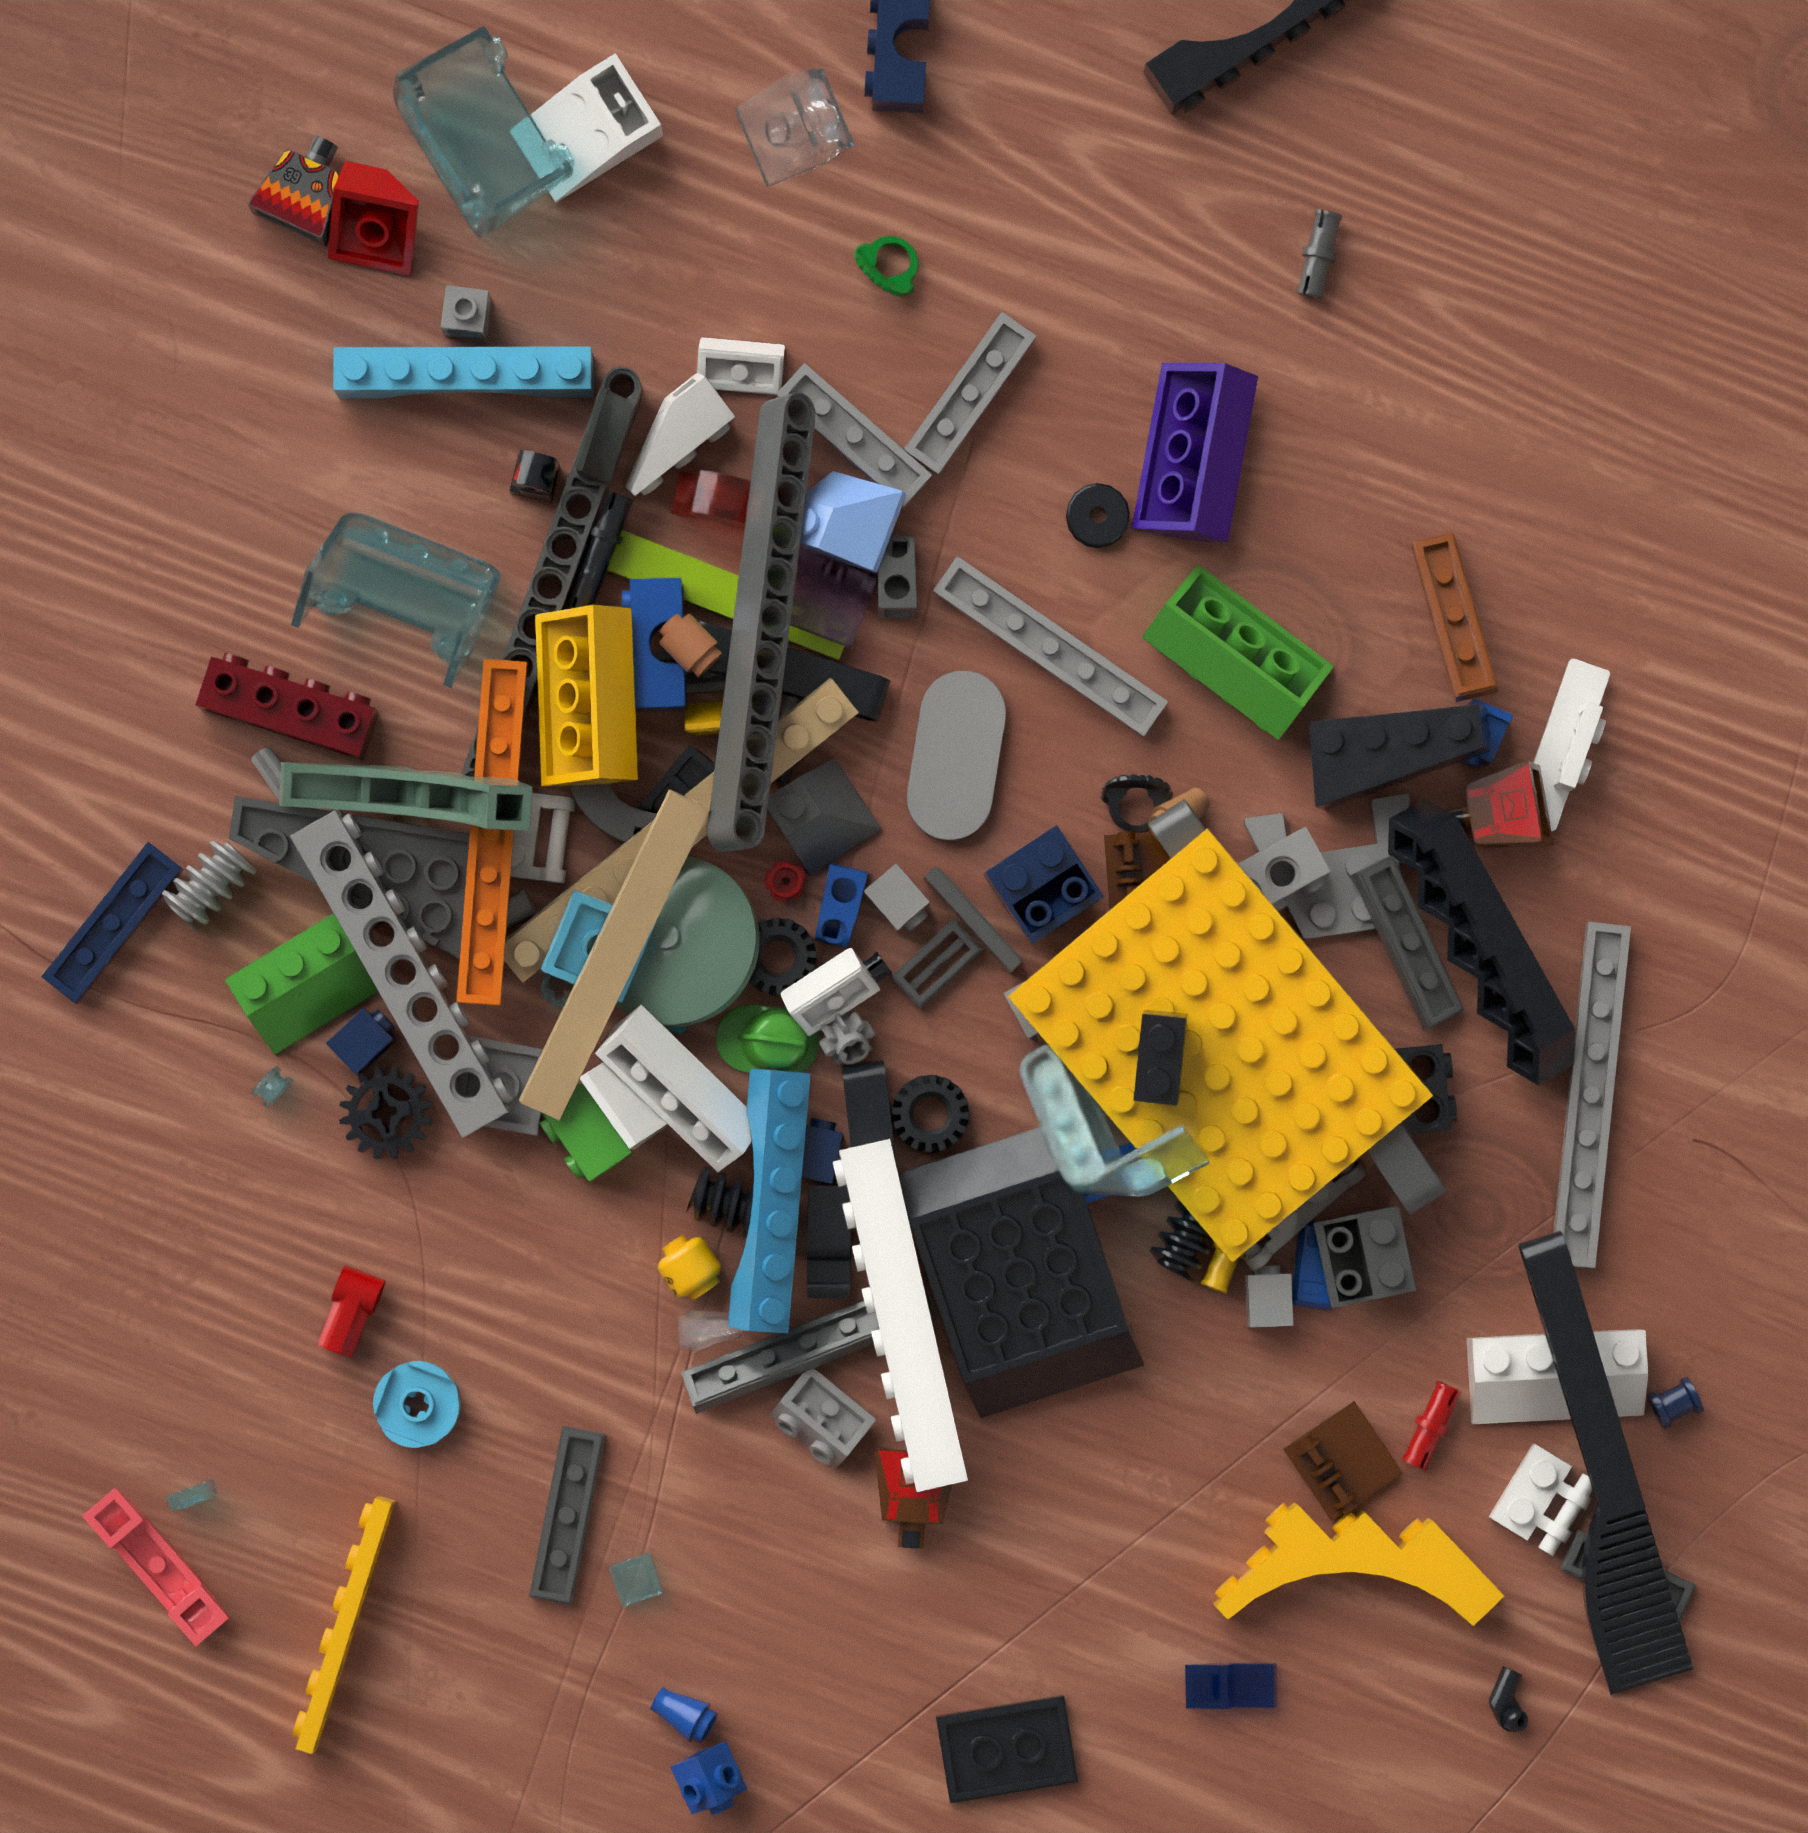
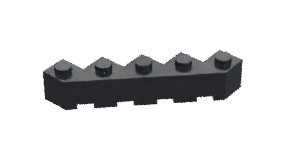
M1426 799L1389 818L1388 855L1393 856L1395 859L1419 872L1418 908L1448 924L1447 961L1478 978L1477 1014L1508 1031L1507 1067L1539 1085L1574 1065L1576 1029L1458 818Z

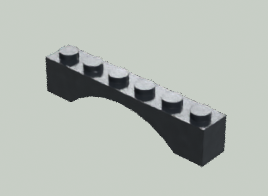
M1294 0L1270 22L1249 33L1224 40L1203 42L1180 40L1145 64L1144 75L1171 114H1174L1181 108L1187 113L1206 99L1203 95L1205 92L1216 85L1220 90L1229 86L1241 76L1239 73L1240 69L1251 62L1255 66L1262 64L1276 53L1273 47L1285 39H1288L1290 43L1295 42L1311 30L1309 23L1320 16H1323L1325 20L1333 17L1346 4L1344 0Z

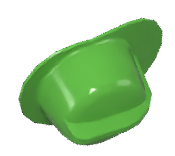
M741 1005L725 1015L720 1021L716 1032V1045L722 1059L732 1068L746 1073H750V1069L801 1073L813 1063L819 1049L818 1033L815 1032L808 1036L786 1008Z

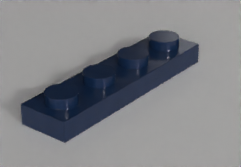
M147 842L41 977L72 1002L78 1004L161 899V893L169 889L173 881L184 869L150 842Z

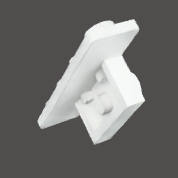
M1571 659L1567 664L1533 762L1540 765L1551 831L1556 830L1569 792L1576 787L1577 783L1582 785L1585 783L1592 764V760L1586 759L1590 744L1599 743L1606 724V720L1600 718L1603 707L1599 705L1610 672L1577 659Z

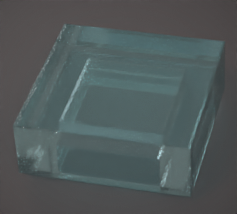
M209 1480L168 1495L166 1499L170 1511L173 1510L175 1512L216 1497L217 1491L213 1480Z
M650 1552L608 1566L622 1608L664 1593Z

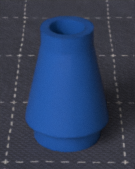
M664 1687L657 1693L650 1708L651 1711L662 1717L689 1742L694 1739L702 1743L710 1733L718 1716L716 1711L710 1709V1703L671 1692Z

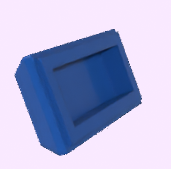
M1310 1221L1298 1234L1292 1282V1304L1333 1310L1330 1306L1313 1225L1317 1221Z

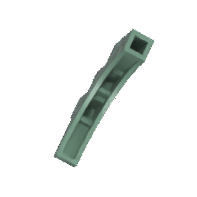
M281 762L279 805L282 807L408 815L461 822L485 829L530 831L532 786L512 778L472 777L459 772L418 771L406 766H358Z

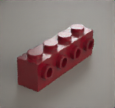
M224 653L223 659L211 656L195 704L198 708L364 760L379 714L376 708L369 706L370 698L349 691L346 692L345 698L329 693L331 686L307 678L304 685L288 680L290 673L270 666H265L263 672L247 668L249 660L229 653Z

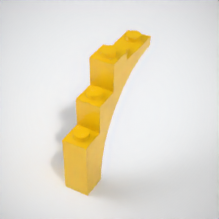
M1294 1502L1289 1507L1282 1503L1266 1518L1265 1521L1269 1524V1527L1263 1532L1275 1545L1270 1550L1265 1545L1257 1550L1246 1562L1250 1569L1238 1580L1234 1576L1228 1578L1215 1591L1219 1599L1213 1605L1228 1620L1255 1598L1285 1583L1317 1574L1356 1572L1387 1576L1417 1586L1445 1602L1464 1620L1474 1626L1504 1595L1438 1525L1429 1518L1423 1523L1416 1519L1408 1525L1399 1535L1403 1542L1397 1546L1364 1511L1360 1510L1356 1515L1350 1511L1332 1527L1336 1534L1330 1539L1305 1511Z

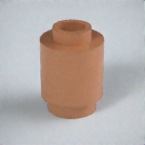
M678 613L675 614L659 630L664 636L659 644L687 673L692 671L698 678L705 674L723 655L717 648L718 642L690 613L683 618Z

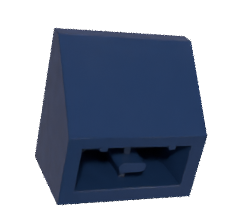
M1057 825L984 873V877L1031 944L1104 897Z

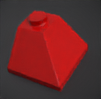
M345 161L333 188L327 259L411 276L419 200L387 169Z

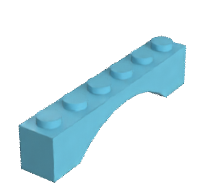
M334 347L333 390L339 399L388 398L413 394L457 392L505 393L549 398H594V355L591 347Z

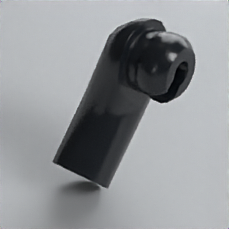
M1502 1666L1489 1697V1706L1500 1727L1505 1731L1518 1733L1523 1731L1528 1724V1716L1526 1712L1522 1711L1514 1696L1522 1674Z

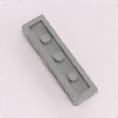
M1001 312L904 450L922 466L939 476L1034 343L1037 336Z
M804 363L776 394L777 398L793 393L807 395L815 407L814 430L871 481L907 493L902 505L903 509L932 478V474L807 364Z

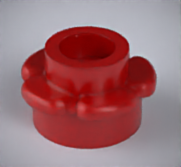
M780 860L773 864L771 871L766 872L764 878L765 887L771 891L770 895L776 901L787 902L788 899L796 900L803 895L806 874L800 865H793L789 860ZM784 877L790 880V883L786 886L781 882Z

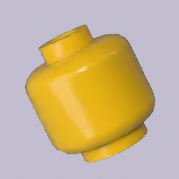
M682 1234L662 1248L666 1256L659 1261L658 1270L675 1296L679 1298L688 1296L693 1301L720 1283L717 1276L721 1272V1264L703 1238L694 1237L687 1241Z

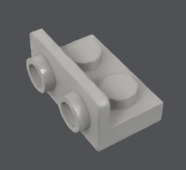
M814 1368L802 1373L770 1413V1417L775 1420L776 1426L781 1432L789 1437H796L809 1448L810 1454L818 1462L830 1465L834 1469H837L876 1421L871 1414Z

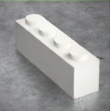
M642 1005L619 1021L595 1054L717 1172L744 1154L752 1142L746 1112L747 1107Z

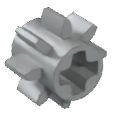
M856 1011L852 1014L845 1013L840 1015L838 1013L834 1021L821 1027L826 1037L821 1039L819 1044L826 1056H832L836 1065H840L842 1062L846 1064L858 1063L873 1049L867 1039L872 1038L875 1033L867 1020L862 1021Z

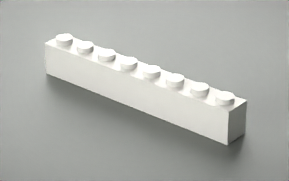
M887 1139L839 1150L841 1160L833 1161L838 1187L847 1185L851 1202L842 1205L848 1229L857 1228L860 1245L852 1246L857 1271H867L870 1287L863 1288L862 1293L867 1314L876 1312L879 1330L871 1332L877 1357L886 1355L889 1372L882 1373L881 1376L886 1398H895L899 1415L891 1416L896 1442L905 1440L909 1457L900 1459L906 1485L915 1483L916 1491L920 1492L968 1481L891 1141Z

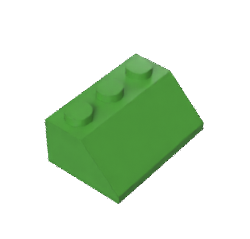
M334 913L225 979L246 1016L274 1055L379 992Z

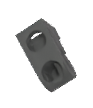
M891 536L878 568V619L917 618L914 536Z

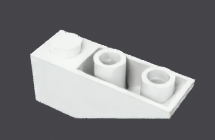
M697 372L664 398L625 484V488L634 496L639 492L646 495L656 489L664 480L661 477L662 474L672 466H675L677 469L683 467L697 455L694 450L707 439L709 442L716 441L730 429L728 422L735 418V415L705 376Z

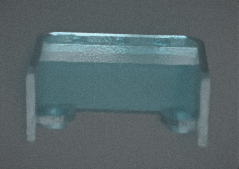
M348 513L340 518L307 567L291 625L299 628L313 607L328 615H339L349 612L355 603H359L433 632L430 641L432 650L442 660L450 662L443 685L451 688L472 654L495 597L501 576L497 568L490 563L368 515Z
M1048 1044L1035 1049L1023 1059L1020 1065L1021 1079L1061 1175L1075 1192L1081 1194L1145 1197L1210 1163L1205 1153L1183 1125L1122 1156L1102 1108Z

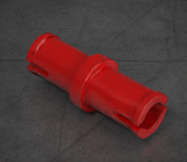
M1440 1381L1436 1382V1387L1423 1415L1418 1414L1415 1423L1418 1424L1405 1455L1402 1457L1403 1461L1425 1471L1428 1469V1464L1441 1436L1446 1437L1449 1428L1446 1427L1459 1396L1462 1394L1460 1390Z

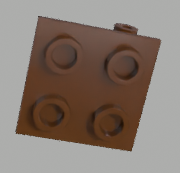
M1135 831L1104 835L1109 909L1111 910L1171 859L1151 832L1135 833Z
M1355 1401L1283 1448L1331 1521L1341 1514L1349 1513L1358 1506L1359 1502L1403 1473Z

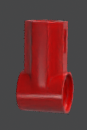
M345 1265L336 1282L331 1297L333 1305L317 1345L337 1354L353 1358L368 1317L372 1316L377 1308L386 1280Z

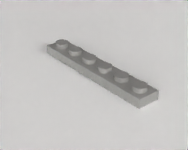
M958 556L933 590V594L1142 738H1144L1168 703L1163 697Z

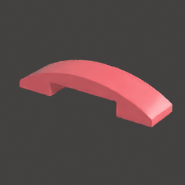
M117 1487L112 1489L82 1515L110 1549L112 1547L169 1611L168 1616L195 1647L229 1619L223 1607L183 1557Z

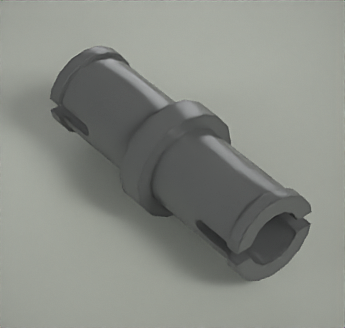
M1320 209L1315 210V219L1309 244L1303 247L1302 256L1305 257L1299 287L1296 291L1301 296L1309 298L1315 296L1316 299H1323L1324 297L1323 292L1330 263L1335 262L1337 255L1333 252L1339 224L1342 220V215L1327 210L1323 213L1324 211Z

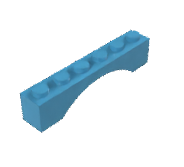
M750 1069L746 1112L753 1146V1202L745 1248L739 1268L731 1284L728 1327L772 1333H788L811 1073Z

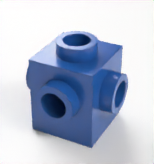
M726 1741L700 1750L670 1767L691 1815L709 1809L711 1815L725 1811L735 1805L732 1799L734 1796L747 1790L740 1769Z

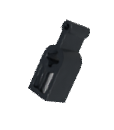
M808 1185L807 1298H850L851 1229L847 1227L842 1205L851 1202L847 1186Z

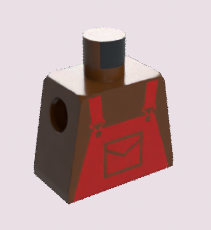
M1530 761L1521 762L1467 784L1465 792L1468 805L1447 810L1458 818L1465 832L1472 831L1475 844L1485 848L1554 845L1540 765Z
M876 1448L875 1460L882 1520L899 1522L898 1547L924 1548L925 1523L943 1524L952 1484L917 1492L915 1483L906 1485L900 1459L909 1457L907 1450Z

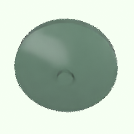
M687 856L655 922L656 924L623 1002L617 1001L616 1006L627 1014H630L642 1005L664 1027L691 1026L713 1018L725 1010L739 997L748 984L755 969L759 953L760 934L758 921L752 903L744 890L719 867L707 861Z

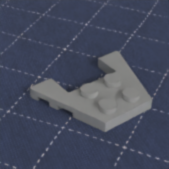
M1409 794L1371 799L1370 806L1376 844L1320 852L1331 871L1323 877L1327 884L1306 896L1303 895L1301 890H1298L1286 897L1289 904L1286 908L1303 940L1376 929L1352 874L1390 856L1388 855L1389 818L1409 808ZM1283 813L1243 819L1244 826L1258 852L1286 837ZM1394 858L1399 869L1400 861ZM1279 862L1270 869V875L1275 885L1284 887L1293 882L1294 870L1289 864Z

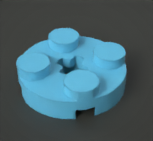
M413 1361L400 1364L383 1376L374 1393L373 1409L378 1424L390 1440L405 1447L419 1448L437 1443L452 1431L460 1414L461 1401L458 1385L444 1369L430 1362ZM418 1392H421L425 1395L424 1402L429 1404L427 1412L420 1411L417 1417L409 1414L411 1407L405 1404L407 1396L415 1397Z

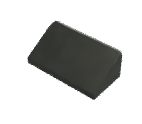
M601 388L598 391L575 469L581 477L608 484L611 480L632 414L633 404L605 388Z

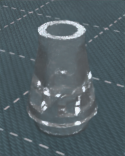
M687 1310L686 1315L677 1316L680 1347L682 1350L691 1349L693 1353L731 1339L741 1338L742 1330L728 1327L729 1313Z

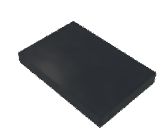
M1064 1695L936 1716L950 1803L1078 1782Z

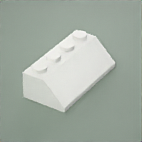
M1646 1330L1593 1331L1618 1417L1644 1415L1648 1380ZM1545 1334L1466 1338L1471 1424L1571 1419Z

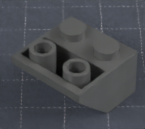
M1390 1206L1313 1223L1331 1308L1416 1291L1399 1206Z

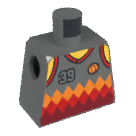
M315 136L306 156L286 149L251 197L248 206L252 213L326 247L330 234L333 188L340 172L329 166L338 146L322 137Z

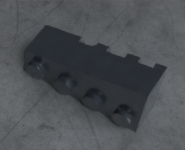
M1478 704L1309 722L1315 806L1322 810H1328L1344 802L1362 798L1386 787L1404 783L1428 772L1440 770L1490 752L1487 708Z

